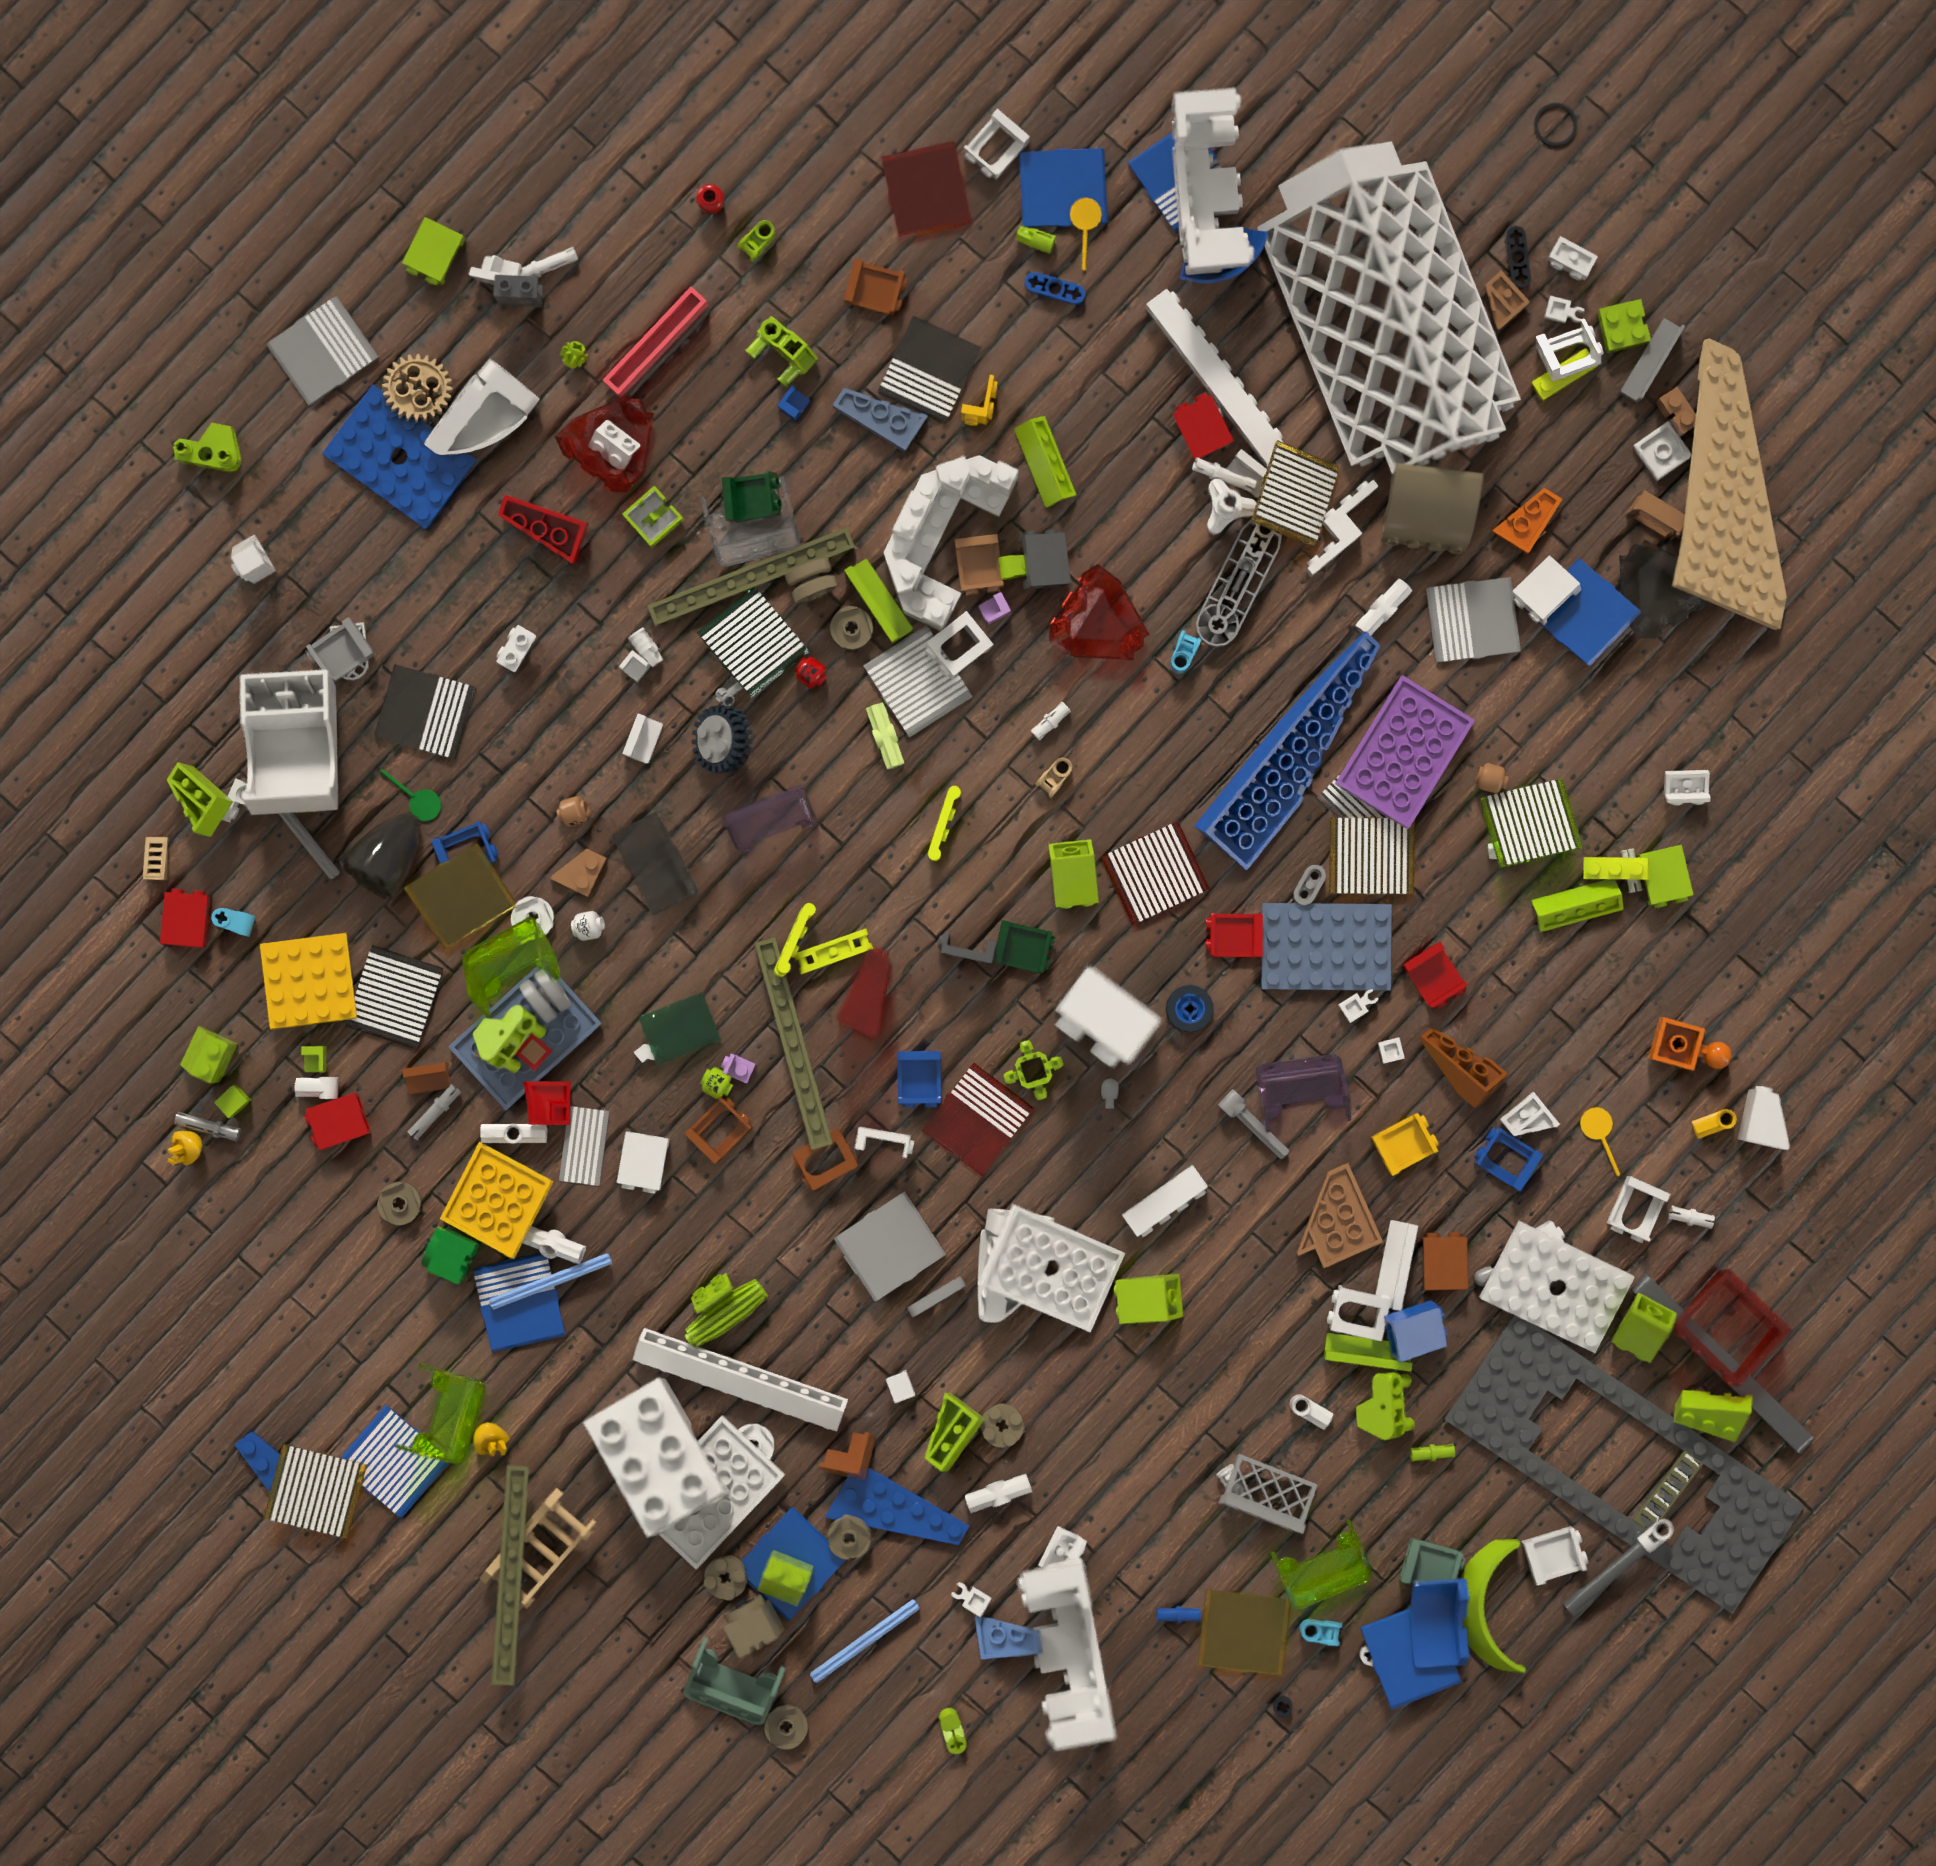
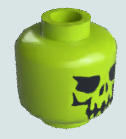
M717 1067L711 1070L707 1069L700 1082L702 1091L715 1099H719L723 1094L728 1096L733 1087L730 1084L731 1075L728 1073L727 1075L723 1074V1071Z

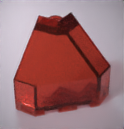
M629 394L573 418L555 436V439L566 458L569 460L573 458L581 464L580 468L593 478L596 476L605 482L604 487L612 492H628L645 474L654 412H647L642 400L632 399ZM606 420H609L640 444L639 449L632 455L625 469H617L602 457L600 451H593L588 447L595 430Z
M1097 564L1082 573L1078 579L1080 585L1075 593L1070 592L1061 606L1064 608L1058 619L1054 617L1049 630V641L1071 657L1134 660V652L1144 647V638L1150 634L1121 581Z

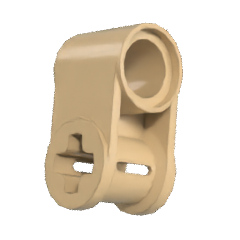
M1058 758L1034 785L1036 787L1040 786L1049 794L1048 797L1052 798L1072 772L1071 762L1066 758ZM1059 762H1066L1069 765L1066 773L1061 774L1057 771L1056 766ZM1045 781L1050 783L1053 786V788L1046 784Z

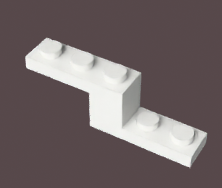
M1374 480L1370 483L1367 481L1363 482L1357 488V494L1353 497L1349 494L1340 502L1342 505L1336 511L1332 508L1324 515L1325 520L1322 524L1338 543H1330L1323 549L1326 552L1320 558L1316 555L1307 563L1309 567L1306 569V572L1310 577L1362 535V532L1347 516V513L1379 487Z

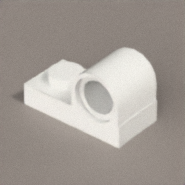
M235 778L228 794L233 803L222 820L230 822L231 819L234 820L239 811L238 803L245 805L242 801V791L246 790L247 783Z

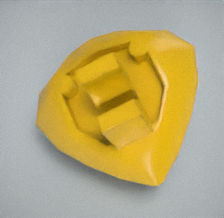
M192 1131L174 1132L172 1136L173 1147L168 1149V1152L173 1157L168 1158V1162L172 1165L180 1162L185 1166L192 1164L201 1154V1137Z
M490 1422L478 1426L473 1438L475 1451L481 1456L487 1454L494 1456L497 1450L501 1452V1455H505L507 1450L505 1444L510 1440L508 1434L501 1427Z

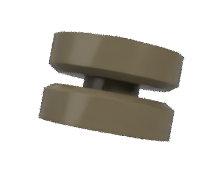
M828 558L811 561L792 569L784 575L788 586H798L792 591L796 604L817 599L839 587L834 575H826L832 569Z

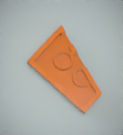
M1543 488L1491 532L1528 554L1561 503L1562 498Z

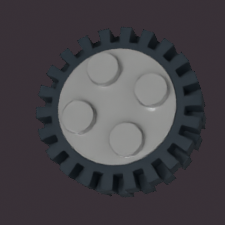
M710 706L709 709L703 710L704 714H700L697 717L701 722L695 721L694 726L698 730H692V735H696V739L692 740V744L697 745L692 750L693 753L698 754L695 758L697 761H701L699 765L705 768L706 771H712L713 773L736 772L738 768L744 766L742 761L748 760L749 757L745 753H751V748L747 746L748 744H753V739L748 737V735H752V730H747L750 722L745 721L747 717L745 714H741L742 711L732 706Z

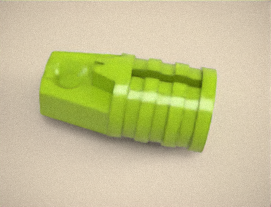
M1020 226L1015 239L1030 248L1050 254L1056 236L1039 231L1038 229Z

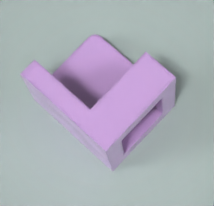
M1001 592L979 605V609L988 625L1011 613Z

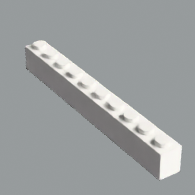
M1165 289L1146 304V310L1205 388L1212 394L1215 401L1268 471L1278 476L1279 474L1271 471L1270 468L1273 467L1280 471L1285 469L1273 465V461L1288 467L1291 465L1274 458L1275 454L1292 462L1296 460L1276 452V449L1279 448L1296 456L1295 451L1290 445L1286 446L1281 440L1283 436L1277 428L1273 429L1268 423L1270 422L1268 415L1264 411L1260 412L1255 406L1257 401L1251 394H1246L1243 390L1245 386L1238 377H1233L1230 373L1232 370L1226 360L1221 361L1217 355L1219 352L1214 344H1208L1204 338L1206 334L1199 325L1196 327L1191 321L1193 317L1186 308L1183 310L1178 304L1180 300L1173 291L1170 293L1168 289Z
M646 1328L642 1331L633 1357L634 1361L641 1364L649 1365L663 1372H669L683 1379L700 1383L703 1386L720 1390L723 1393L740 1397L743 1400L760 1404L766 1408L780 1411L786 1415H791L834 1431L838 1429L848 1399L709 1350L694 1345L691 1346L689 1343Z

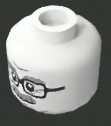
M595 911L578 913L574 920L571 921L573 935L582 941L599 938L602 930L605 928L603 918L599 917Z

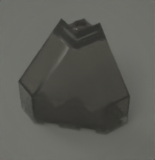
M1644 540L1642 544H1634L1627 556L1619 555L1621 594L1642 612L1629 625L1639 638L1655 639L1662 635L1661 630L1669 625L1673 627L1688 618V613L1696 608L1700 611L1708 605L1709 601L1673 586L1678 557L1647 540Z

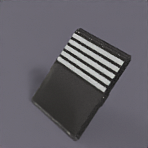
M913 316L899 347L893 353L892 362L877 393L946 424L960 392L966 386V379L981 347Z
M394 664L374 737L403 744L413 750H424L456 759L476 687L442 678L438 674H428Z

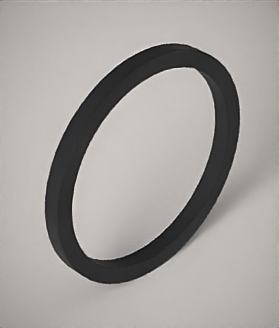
M1550 103L1543 106L1534 119V130L1537 137L1543 143L1550 146L1566 144L1573 138L1577 129V119L1574 112L1568 106L1561 103ZM1561 107L1570 113L1574 127L1571 135L1566 140L1550 142L1541 136L1537 127L1539 115L1545 109Z

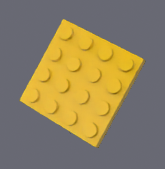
M346 933L260 944L270 1030L357 1019Z
M479 1142L440 1219L510 1258H515L554 1181Z

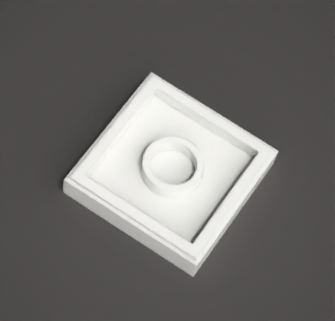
M1669 421L1632 446L1656 481L1692 457L1691 452Z

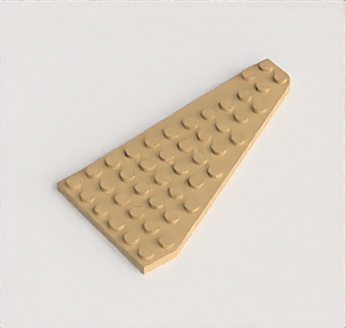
M1708 338L1703 342L1699 363L1698 381H1700L1683 537L1673 586L1777 630L1781 628L1787 596L1742 362L1739 354L1733 349Z

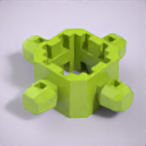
M1029 1040L1021 1042L1020 1050L1021 1053H1024V1056L1017 1059L1015 1063L1016 1071L1013 1072L1011 1070L1003 1075L1005 1082L1011 1084L1019 1079L1021 1085L1025 1088H1035L1033 1092L1037 1100L1047 1098L1046 1087L1043 1088L1042 1084L1049 1083L1052 1077L1050 1069L1054 1068V1070H1057L1063 1066L1061 1057H1053L1048 1061L1045 1054L1041 1052L1032 1053L1033 1046ZM1041 1057L1046 1078L1026 1083L1020 1063Z

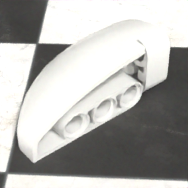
M489 358L478 372V375H473L424 442V445L440 455L466 453L484 448L498 442L518 428L526 420L527 415L540 399Z
M988 1209L986 1226L981 1231L978 1282L1010 1210ZM1039 1215V1216H1041V1217H1043V1218H1046V1219H1048V1220H1050V1221H1053V1222H1054V1220H1055V1219L1052 1218V1217ZM1049 1261L1044 1266V1272L1048 1266ZM978 1285L979 1318L984 1322H1000L1022 1304Z

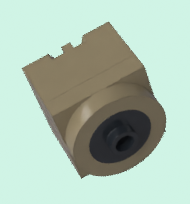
M761 1594L748 1600L744 1598L736 1602L734 1608L723 1614L726 1621L723 1628L739 1658L752 1652L754 1648L758 1649L763 1644L766 1645L776 1640L785 1630L770 1600L764 1601Z

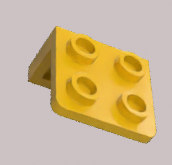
M994 375L989 376L984 408L962 404L961 420L965 421V424L977 426L978 423L987 424V419H992L994 403L991 402V398L996 397L998 383L994 381Z

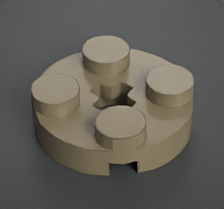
M848 606L837 611L831 621L830 632L833 640L841 648L855 650L865 646L870 641L873 633V623L865 611L855 606ZM850 622L858 626L854 634L845 630Z
M395 1182L387 1185L382 1190L377 1206L384 1220L395 1225H405L412 1222L421 1212L422 1200L417 1189L411 1184ZM398 1197L401 1200H405L402 1210L394 1206Z
M1000 1403L992 1406L983 1414L982 1417L985 1420L981 1424V1431L983 1437L991 1445L996 1447L1012 1446L1022 1436L1024 1422L1021 1414L1015 1407ZM1002 1419L1006 1420V1425H1009L1008 1429L999 1431L996 1423H1000Z
M847 1514L835 1520L829 1528L828 1542L830 1550L842 1559L859 1558L867 1552L870 1546L871 1530L862 1519ZM845 1534H853L855 1540L846 1542Z
M730 1555L713 1559L705 1570L704 1586L712 1595L720 1599L732 1600L734 1597L739 1596L748 1582V1575L743 1562ZM726 1572L729 1573V1578L731 1579V1581L724 1582L722 1580L721 1574L725 1575Z
M789 1704L775 1707L769 1712L765 1721L766 1737L780 1749L797 1747L804 1740L808 1731V1721L805 1714L799 1707ZM784 1721H788L793 1726L789 1729L788 1733L780 1728Z

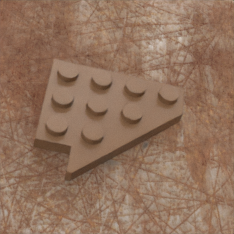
M1348 1163L1327 1172L1296 1252L1299 1256L1315 1249L1323 1268L1383 1242Z

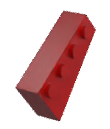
M504 495L498 516L524 531L567 561L576 564L589 526L588 522L510 495Z

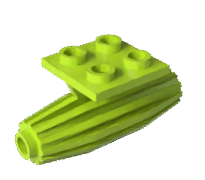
M725 1273L714 1277L711 1280V1284L707 1287H701L696 1290L693 1297H691L693 1306L697 1314L701 1311L703 1312L685 1329L687 1334L684 1336L690 1345L695 1344L699 1347L723 1335L748 1317L768 1297L758 1280L754 1279L732 1290L733 1287L729 1276Z

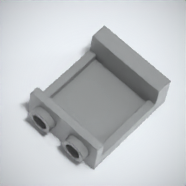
M349 617L342 621V625L320 640L306 646L309 650L306 654L312 663L317 662L321 668L320 670H328L334 683L376 655L354 621Z

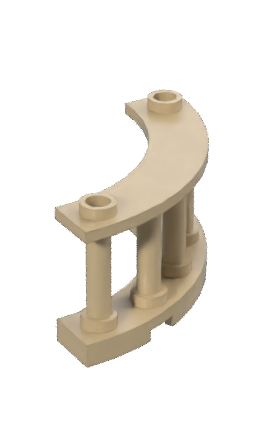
M557 1488L525 1524L524 1542H529L554 1565L542 1576L522 1559V1570L534 1579L537 1584L528 1595L520 1589L521 1603L519 1604V1611L523 1606L527 1609L535 1600L532 1597L578 1542L581 1539L586 1541L594 1532L591 1529L596 1523L594 1520L585 1527L560 1505L561 1502L558 1499L563 1493ZM550 1510L552 1513L553 1511L580 1533L575 1540L572 1539L548 1518L547 1512ZM537 1524L541 1526L543 1524L568 1546L560 1558L534 1536L535 1533L532 1529ZM500 1554L479 1577L485 1584L490 1578L498 1581Z

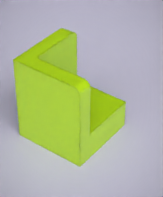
M301 1046V1055H304V1071L327 1072V1046Z
M232 1085L215 1101V1104L228 1118H233L251 1099L238 1085Z

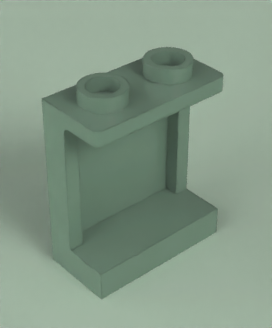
M1410 1537L1399 1579L1401 1582L1408 1584L1458 1579V1570L1463 1569L1465 1558L1462 1557L1463 1553L1459 1550Z

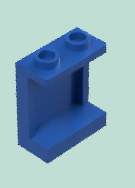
M941 1051L897 1052L898 1104L902 1103V1108H915V1103H924V1107H937V1103H941Z

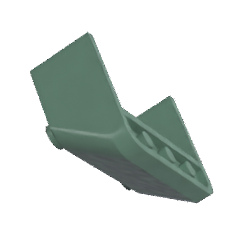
M704 1637L683 1691L685 1697L755 1725L764 1724L785 1668H780L777 1677L770 1672L760 1674L758 1679L718 1664L719 1658L713 1650L704 1649L708 1638Z

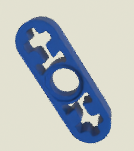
M1032 272L1025 278V288L1030 293L1071 305H1079L1085 299V290L1081 285L1037 272ZM1038 278V283L1044 284V280H1047L1045 292L1041 291L1043 286L1036 285L1035 288H1032L1031 283L1028 281ZM1052 283L1059 284L1061 286L1060 293L1056 295L1051 294L1049 286ZM1065 286H1068V292L1073 293L1075 290H1079V295H1082L1077 297L1076 300H1073L1072 295L1067 293L1066 298L1062 297Z

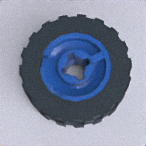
M1181 986L1170 994L1166 1002L1167 1018L1176 1029L1183 1032L1199 1031L1206 1027L1212 1019L1214 1012L1213 1002L1207 991L1199 986ZM1189 1004L1194 1007L1191 1013L1185 1010V1007Z

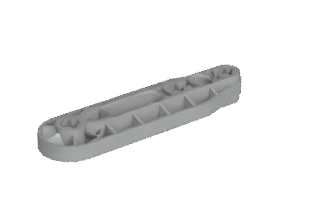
M1272 499L1270 500V502L1285 508L1284 504ZM1267 504L1264 505V506L1267 507V508H1269V507H1270V508H1273V507L1270 506V505H1267ZM1277 509L1278 512L1285 515L1284 511ZM1259 510L1262 513L1270 515V513L1265 510ZM1256 513L1240 530L1197 617L1196 632L1205 644L1212 647H1222L1231 643L1237 635L1279 551L1283 525H1280V532L1278 534L1275 530L1279 523H1274L1260 516L1258 523L1253 522L1258 516ZM1274 515V518L1284 521V518ZM1250 524L1255 529L1249 541L1246 542L1239 539L1242 531ZM1263 524L1268 525L1271 532L1268 535H1264L1259 531V526ZM1272 536L1278 538V545L1274 555L1265 551ZM1258 539L1262 540L1258 547L1260 551L1252 553L1250 546H1254ZM1237 542L1246 546L1239 561L1229 558ZM1263 555L1272 559L1264 575L1256 571ZM1227 561L1236 565L1229 581L1220 577ZM1238 568L1241 569L1230 597L1225 596ZM1249 573L1250 575L1237 601L1234 600L1235 592H1238L1244 577ZM1253 574L1262 578L1255 594L1246 590ZM1218 580L1226 584L1219 600L1211 597ZM1247 594L1253 598L1244 613L1238 610L1237 607L1243 595ZM1208 600H1211L1216 603L1211 604L1205 608ZM1222 601L1228 602L1231 605H1233V609H1231L1227 605L1221 604ZM1235 613L1243 616L1240 624L1238 622V617ZM1217 620L1222 622L1220 626H1223V629L1214 630L1212 622L1216 623ZM1227 623H1236V626H1227ZM1223 633H1225L1229 641L1226 642L1222 636ZM1211 635H1213L1211 642H1208Z

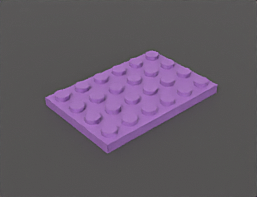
M1401 675L1338 777L1335 785L1404 828L1409 829L1475 720Z

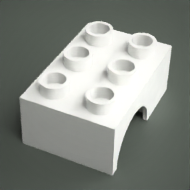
M328 670L240 675L241 726L245 735L248 759L246 791H242V801L251 815L338 810L336 686Z
M1091 967L1084 971L1055 1010L1062 1015L1055 1025L1074 1040H1079L1083 1033L1087 1034L1096 1041L1090 1052L1111 1067H1114L1119 1059L1129 1063L1160 1022V1019Z
M657 1378L584 1421L586 1428L647 1537L660 1534L730 1492L705 1457L692 1431L691 1422L666 1379Z

